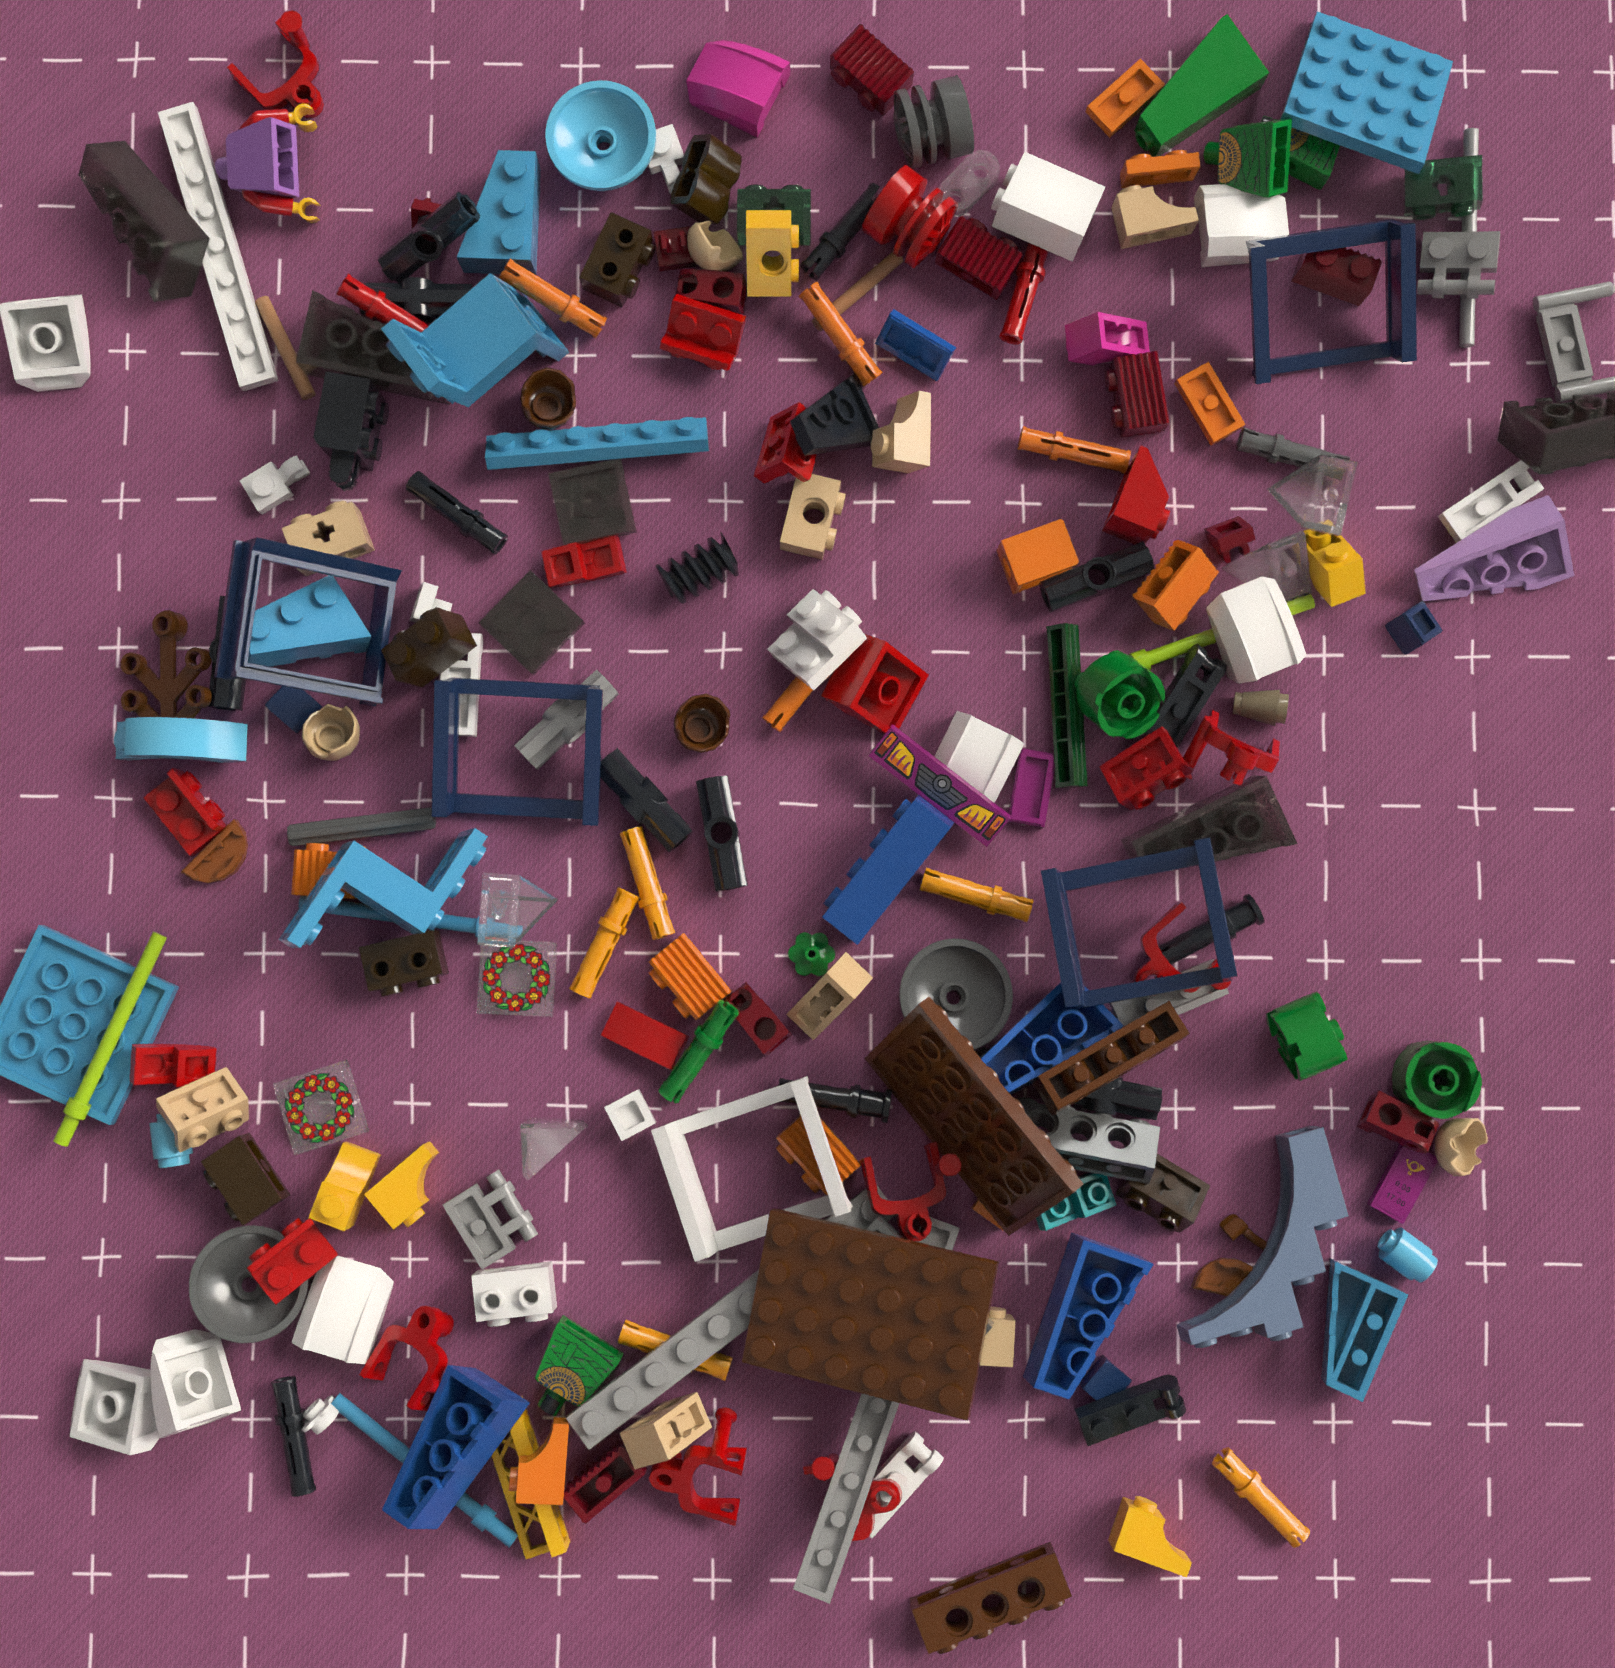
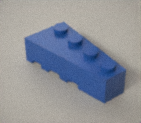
M920 795L912 803L907 799L903 801L892 815L897 820L893 828L889 832L884 828L881 829L869 845L874 849V852L866 862L859 857L846 874L851 878V881L844 890L836 886L823 903L828 907V910L822 917L857 945L954 824L951 819Z
M1060 982L994 1045L981 1060L986 1066H989L996 1072L1000 1083L1012 1095L1032 1084L1042 1073L1121 1029L1124 1025L1103 1004L1080 1009L1075 1006L1066 1008Z
M1071 1232L1023 1378L1036 1389L1070 1399L1096 1358L1095 1353L1104 1338L1109 1337L1115 1327L1114 1322L1124 1306L1126 1304L1129 1305L1136 1294L1134 1290L1144 1274L1148 1275L1154 1264L1139 1255Z
M448 1365L382 1511L407 1529H438L530 1402L477 1368Z

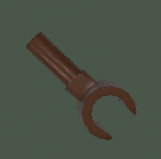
M1236 1214L1228 1215L1219 1223L1221 1229L1232 1241L1242 1234L1247 1240L1264 1251L1267 1242L1255 1234Z

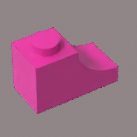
M1096 312L1065 325L1068 361L1094 366L1099 363L1112 362L1113 358L1117 356L1122 357L1124 355L1129 356L1131 354L1136 355L1138 353L1150 352L1147 322Z

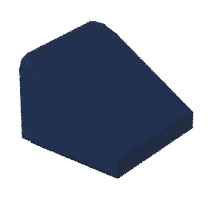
M1423 600L1385 625L1387 631L1404 655L1419 648L1443 631Z
M282 686L265 704L274 715L297 734L303 729V724L308 717L323 708L306 690Z
M1102 1355L1082 1378L1079 1385L1095 1400H1099L1125 1390L1132 1382V1379Z

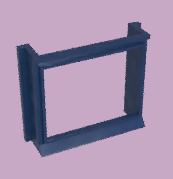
M1390 219L1246 241L1250 272L1254 368L1252 376H1254L1255 384L1270 383L1271 374L1392 357L1402 363L1417 361L1415 223L1405 224ZM1385 242L1386 341L1270 358L1266 259Z
M258 537L244 542L234 540L214 677L226 680L242 678L360 700L359 704L373 707L376 704H382L383 698H381L386 659L381 649L388 645L396 583L402 570ZM262 560L375 585L369 628L371 639L366 650L362 684L248 663Z
M453 677L446 680H435L432 817H448L453 812L583 819L582 825L598 826L603 689H600V685ZM460 694L586 700L583 800L458 793Z
M1210 837L1194 840L1195 846L1086 868L1060 872L1057 868L1041 870L1066 1008L1075 1006L1080 1009L1229 982L1232 981L1231 978L1238 977ZM1199 866L1219 967L1085 991L1067 891Z

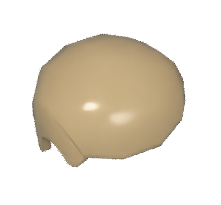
M709 220L695 223L689 228L687 242L690 256L699 267L728 272L743 260V253L729 232L725 229L711 232L709 230L711 224Z
M326 704L320 710L312 713L303 724V743L313 756L321 760L337 761L349 756L359 743L360 726L355 715L347 706L340 708Z
M1456 1118L1447 1120L1440 1126L1435 1137V1154L1440 1166L1452 1176L1470 1175L1474 1166L1482 1162L1475 1152L1477 1147L1488 1142L1484 1124L1478 1118Z

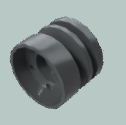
M958 75L932 81L930 100H927L920 85L912 86L911 99L905 88L894 91L893 120L896 137L910 168L922 167V153L927 164L936 163L937 145L939 144L947 160L973 154L974 132L967 96Z

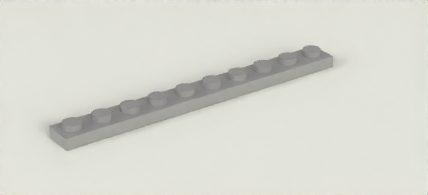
M877 1186L878 1195L882 1199L887 1200L885 1195ZM865 1188L849 1200L853 1205L850 1212L836 1217L835 1214H832L824 1220L866 1230L880 1215L872 1211L867 1189ZM881 1215V1216H882L886 1221H888V1220H890L892 1217H894L895 1215H890V1216ZM759 1270L566 1416V1419L588 1450L749 1327Z
M930 1217L932 1222L931 1231L925 1239L918 1242L953 1250L960 1228ZM861 1393L793 1590L830 1604L899 1403Z

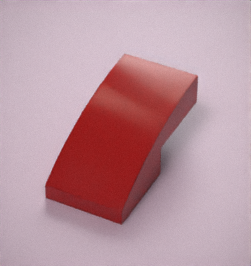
M616 535L583 544L574 542L541 551L550 588L580 584L627 573L620 538Z
M618 1001L601 1033V1036L671 1070L677 1064L690 1037Z
M132 1044L129 1081L133 1085L172 1083L176 1087L185 1086L215 1072L217 1049L211 1046L186 1044Z

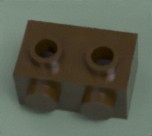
M610 212L579 276L582 289L619 307H623L627 297L632 299L636 294L640 283V278L637 276L642 266H648L654 256L656 246L653 245L651 230Z
M435 607L424 612L420 616V620L407 630L397 633L392 638V641L382 648L381 651L396 681L423 688L474 649L477 644L462 615Z
M439 930L425 931V933H416L359 947L368 991L380 990L381 997L404 992L402 985L417 982L418 988L439 984V976L449 974Z
M250 1133L236 1137L201 1161L205 1168L203 1174L206 1181L213 1189L220 1190L226 1200L224 1206L227 1213L233 1220H239L242 1226L254 1221L291 1196Z

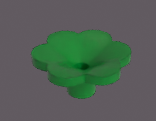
M803 932L796 937V945L789 949L788 956L795 963V970L799 975L806 976L812 973L816 976H821L827 972L828 963L835 959V950L828 945V938L825 934L819 932L811 935ZM811 950L815 952V957L813 958L808 956V952Z

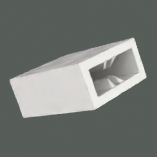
M1024 152L1018 166L1011 164L1003 182L1007 189L999 188L991 209L997 212L992 227L1073 261L1096 211L1105 186Z

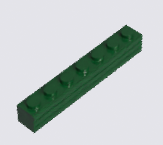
M1068 623L1046 626L1055 788L1085 787L1088 785L1084 715L1078 706L1077 690L1075 689V680L1081 673L1079 628L1076 624Z

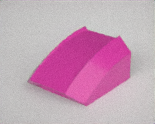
M720 40L708 42L705 44L686 80L689 101L693 106L758 138L781 88H784L790 77V62L761 49L733 41Z

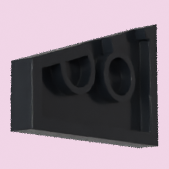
M855 373L789 421L804 456L869 447L873 438V430L879 428Z

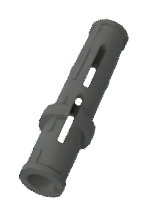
M1246 427L1242 428L1236 444L1237 451L1264 457L1269 463L1275 464L1277 461L1287 463L1299 468L1330 475L1340 480L1344 479L1350 465L1349 456L1284 439V435L1276 433L1272 436Z

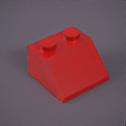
M1140 446L1129 462L1127 471L1122 478L1102 528L1103 532L1133 544L1142 541L1146 544L1150 538L1155 540L1159 531H1163L1170 515V510L1165 509L1169 495L1148 448Z
M865 634L867 639L835 669L821 696L844 713L885 734L892 724L898 729L901 727L929 674L888 642Z

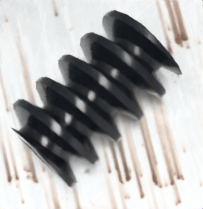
M720 532L721 544L712 537L707 539L708 551L699 544L694 545V558L686 551L681 552L682 564H679L672 557L669 558V571L663 569L659 564L655 565L672 598L675 597L680 603L684 604L686 603V590L693 596L698 597V584L701 583L708 590L713 589L711 577L714 576L723 584L726 582L725 570H728L735 577L739 575L738 563L722 532Z

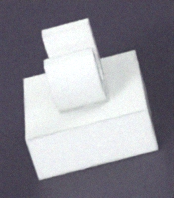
M423 582L420 585L409 621L416 623L424 612L435 607L450 611L452 604L435 599L438 586Z
M640 1089L604 1107L621 1141L656 1123Z

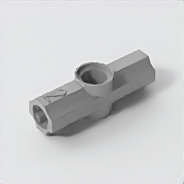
M595 670L581 683L583 685H600V689H603L602 710L619 695L617 690L598 670ZM556 700L544 712L543 719L514 745L537 770L565 744H571L585 732L586 700Z

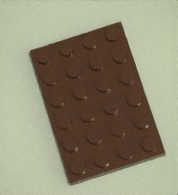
M930 996L919 1003L864 1058L885 1085L892 1090L893 1095L932 1143L937 1142V1147L941 1154L952 1153L959 1157L961 1170L958 1175L1008 1236L1073 1194L1084 1184L1077 1176L1074 1167L1064 1160L1051 1145L1048 1135L1043 1130L1037 1128L1025 1113L1023 1105L1009 1094L1000 1083L996 1072L989 1066H986L974 1051L972 1043L958 1032L949 1021L945 1010L935 1004Z
M773 1208L769 1213L742 1362L968 1421L972 1410L999 1261Z

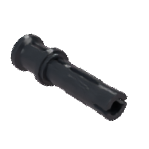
M1250 894L1244 895L1243 901L1225 909L1230 940L1236 938V933L1255 923L1257 925L1265 923L1259 906ZM1207 920L1159 945L1162 954L1171 965L1214 943L1210 921Z
M780 1078L779 1085L791 1082L793 1080ZM808 1083L816 1107L846 1111L850 1118H856L858 1115L880 1118L881 1122L888 1123L892 1095L891 1089L879 1092L862 1089L861 1085L857 1084L848 1089ZM795 1097L780 1101L797 1104Z

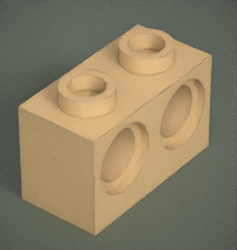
M698 1392L664 1401L620 1432V1435L634 1469L670 1460L711 1429L712 1425Z

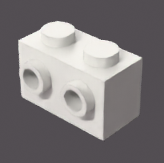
M552 1261L477 1270L471 1276L476 1322L487 1321V1326L506 1325L510 1323V1318L525 1316L526 1322L548 1319V1313H553L557 1307Z

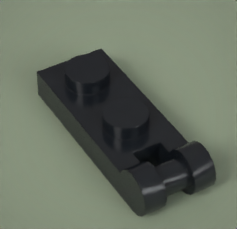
M1199 644L1193 645L1186 653L1183 665L1165 691L1164 703L1161 701L1157 710L1160 714L1157 721L1143 734L1147 736L1162 726L1168 731L1178 748L1225 674L1227 664L1218 658H1210L1207 655V650ZM1199 668L1204 671L1202 680L1195 676Z
M1167 1374L1080 1406L1074 1410L1086 1444L1091 1446L1165 1417L1170 1419L1180 1418L1186 1413V1406L1183 1397L1179 1395L1180 1386L1178 1379L1173 1375Z

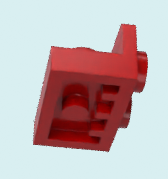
M676 294L672 300L666 333L660 342L659 348L669 352L674 357L689 358L704 363L708 368L728 371L738 355L746 316Z
M800 402L770 417L754 472V477L764 484L779 476L782 477L788 472L802 482H806L811 478L817 454L804 456L789 422L807 409Z
M1162 726L1099 766L1118 802L1129 810H1139L1147 807L1155 800L1154 796L1165 789L1171 790L1182 785L1187 779L1186 776L1193 772L1191 765L1183 759L1168 731Z
M171 768L167 772L169 777L143 798L188 855L195 856L227 826L222 820L225 817V813L212 799L207 801L199 792L202 788L201 783L189 770L183 772L182 770Z
M297 1218L280 1232L284 1239L272 1248L266 1243L248 1257L252 1264L246 1269L275 1305L339 1255L315 1226L311 1218L304 1223L300 1218Z

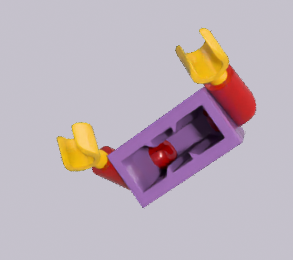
M302 103L295 107L293 112L289 113L287 109L257 110L253 112L240 126L239 130L228 134L226 138V157L218 158L215 162V170L219 178L228 180L230 189L242 192L243 199L262 212L292 216V213L300 214L309 223L320 221L318 217L306 216L305 214L307 206H321L316 200L304 198L299 203L293 202V198L299 197L296 126L292 124H297L304 132L315 131L317 129L315 121H301L304 115L315 114L313 108L308 104Z

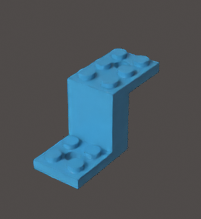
M491 273L423 332H419L395 319H392L381 328L390 340L386 343V346L400 362L406 361L413 371L409 374L410 378L422 392L426 393L429 391L437 398L444 397L451 404L456 402L466 407H470L535 350L543 358L549 356L558 362L569 353L568 349L530 299Z
M476 828L460 832L425 886L413 880L356 841L344 843L278 940L290 948H301L302 945L305 946L306 944L310 946L323 927L318 921L324 912L327 913L329 911L332 913L342 900L345 893L340 889L348 892L411 934L425 933L427 929L433 931L445 913L440 908L448 897L455 898L463 887L466 880L462 878V875L469 865L476 866L484 855L486 847L483 846V843L488 836Z

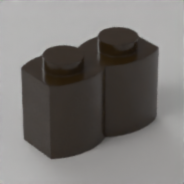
M712 134L694 135L685 151L682 171L674 183L671 193V204L699 223L709 220L711 224H718L728 211L730 189L739 179L742 156Z

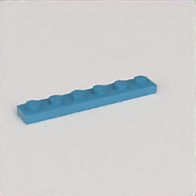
M684 417L679 420H648L643 423H612L596 427L575 426L570 429H539L525 433L511 434L503 432L486 436L485 449L487 470L709 451L706 417Z

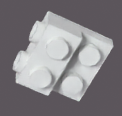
M814 589L787 614L793 624L767 648L777 661L813 691L867 639L858 626L862 623V620L850 607L846 606L840 610L841 604L829 591L825 590L820 595Z

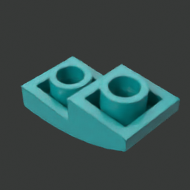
M1095 1173L1078 1176L1084 1184L1073 1194L1036 1218L1039 1230L1047 1231L1074 1219L1086 1218L1116 1206L1108 1177Z

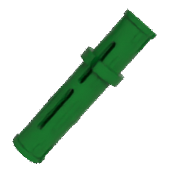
M719 1000L704 1024L698 1025L694 1031L695 1037L659 1088V1093L670 1102L673 1100L674 1103H679L686 1089L695 1079L710 1054H712L714 1049L720 1048L723 1043L722 1037L739 1015V1011L732 1004Z

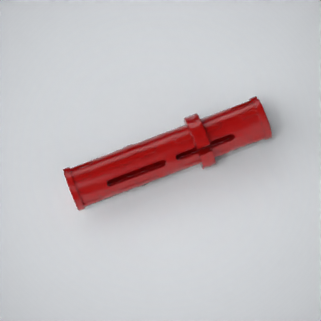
M1028 243L1023 262L1017 266L1016 275L1018 279L1002 331L999 335L1002 341L1013 345L1022 343L1038 284L1043 282L1046 274L1044 264L1048 251L1031 243Z
M349 273L345 276L340 285L341 287L336 292V295L343 297L365 311L364 316L369 319L375 317L384 324L395 319L419 332H423L429 326L385 298L386 293L379 290L376 292L353 278Z

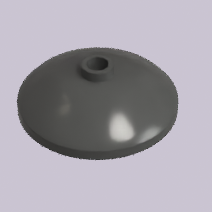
M966 939L940 940L923 948L907 965L899 988V1001L904 1018L919 1003L930 996L935 1004L945 1010L949 1021L961 1035L965 1036L972 1043L974 1049L987 1044L1000 1033L1012 1009L1013 990L1005 966L989 949ZM953 991L958 994V1004L952 1005L948 1003L946 999L948 992Z
M256 1225L232 1228L212 1239L199 1253L190 1273L189 1297L195 1315L201 1324L214 1335L236 1343L263 1341L283 1331L300 1312L306 1298L308 1280L277 1305L273 1303L258 1283L256 1289L252 1292H245L242 1288L244 1279L248 1277L254 1278L246 1269L252 1264L248 1257L266 1243L271 1248L284 1239L280 1232Z

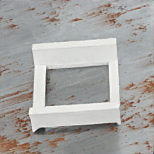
M808 1076L651 1130L695 1262L709 1258L720 1250L764 1237L769 1214L716 1231L684 1134L795 1097L828 1195L782 1210L818 1219L835 1214L836 1217L851 1211L853 1205L847 1198L808 1084Z

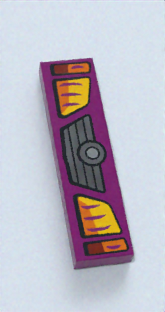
M893 724L868 755L986 847H988L1011 818V815Z

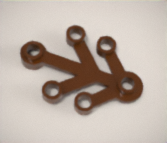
M164 610L157 614L152 621V628L160 638V678L147 665L146 658L141 654L126 653L120 662L121 669L125 674L136 676L160 701L161 716L147 703V696L142 691L126 690L121 696V706L126 711L137 713L139 717L194 719L201 709L210 705L212 692L205 686L190 685L202 671L210 667L212 659L209 651L193 647L185 655L186 666L176 677V642L186 635L188 623L182 614ZM198 654H200V655H201V661H200V663L197 665V664H196V657H197ZM136 659V667L132 669V662ZM186 691L185 700L187 703L177 713V701ZM200 691L201 699L197 702L196 695ZM134 696H136L137 701L135 706L133 707L132 699Z

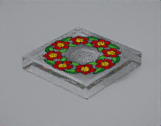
M481 938L477 1014L553 1017L557 942Z
M348 1060L272 1083L294 1156L369 1132Z

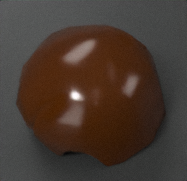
M546 367L532 372L524 382L520 396L521 408L525 418L529 420V423L541 429L553 430L566 425L574 414L576 407L575 385L573 381L561 370Z
M708 694L691 696L676 711L674 717L675 737L687 750L697 753L713 751L725 741L729 734L730 711L717 697Z

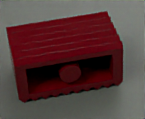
M859 24L830 55V73L833 79L840 86L846 88L849 85L858 93L860 103L871 112L876 109L883 116L886 115L894 105V91L904 88L908 90L913 84V69L908 67L895 53H892L885 44L875 38L874 34H871L862 24Z
M960 216L938 250L935 264L997 301L1017 270L1023 254L1021 251H1018V246L1012 240L1006 237L997 239L996 236L987 232V227L979 220L974 218L966 220L963 216Z
M1346 247L1300 254L1291 282L1360 306L1373 289L1382 261L1380 258L1375 260L1373 255L1370 257L1366 253L1361 255L1359 250L1356 252L1352 248L1347 250Z
M1152 351L1113 358L1109 370H1105L1106 389L1108 393L1113 392L1115 406H1111L1113 427L1119 428L1121 438L1165 431L1169 425V417L1158 352Z
M621 1438L620 1441H616L614 1446H610L608 1451H604L602 1456H598L596 1461H592L591 1466L587 1465L585 1471L581 1470L579 1476L575 1475L573 1480L568 1481L564 1490V1499L581 1521L586 1524L643 1477L648 1466L634 1469Z

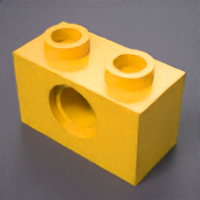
M746 210L747 297H791V282H799V259H791V248H799V225H791V210ZM768 251H777L780 253V255L776 257L767 256L765 253Z

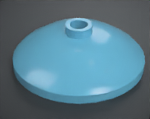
M590 81L570 89L556 102L546 124V146L554 166L568 181L584 189L608 191L631 183L647 168L656 146V127L649 107L632 89L612 81ZM602 142L610 144L606 150H599L598 145Z

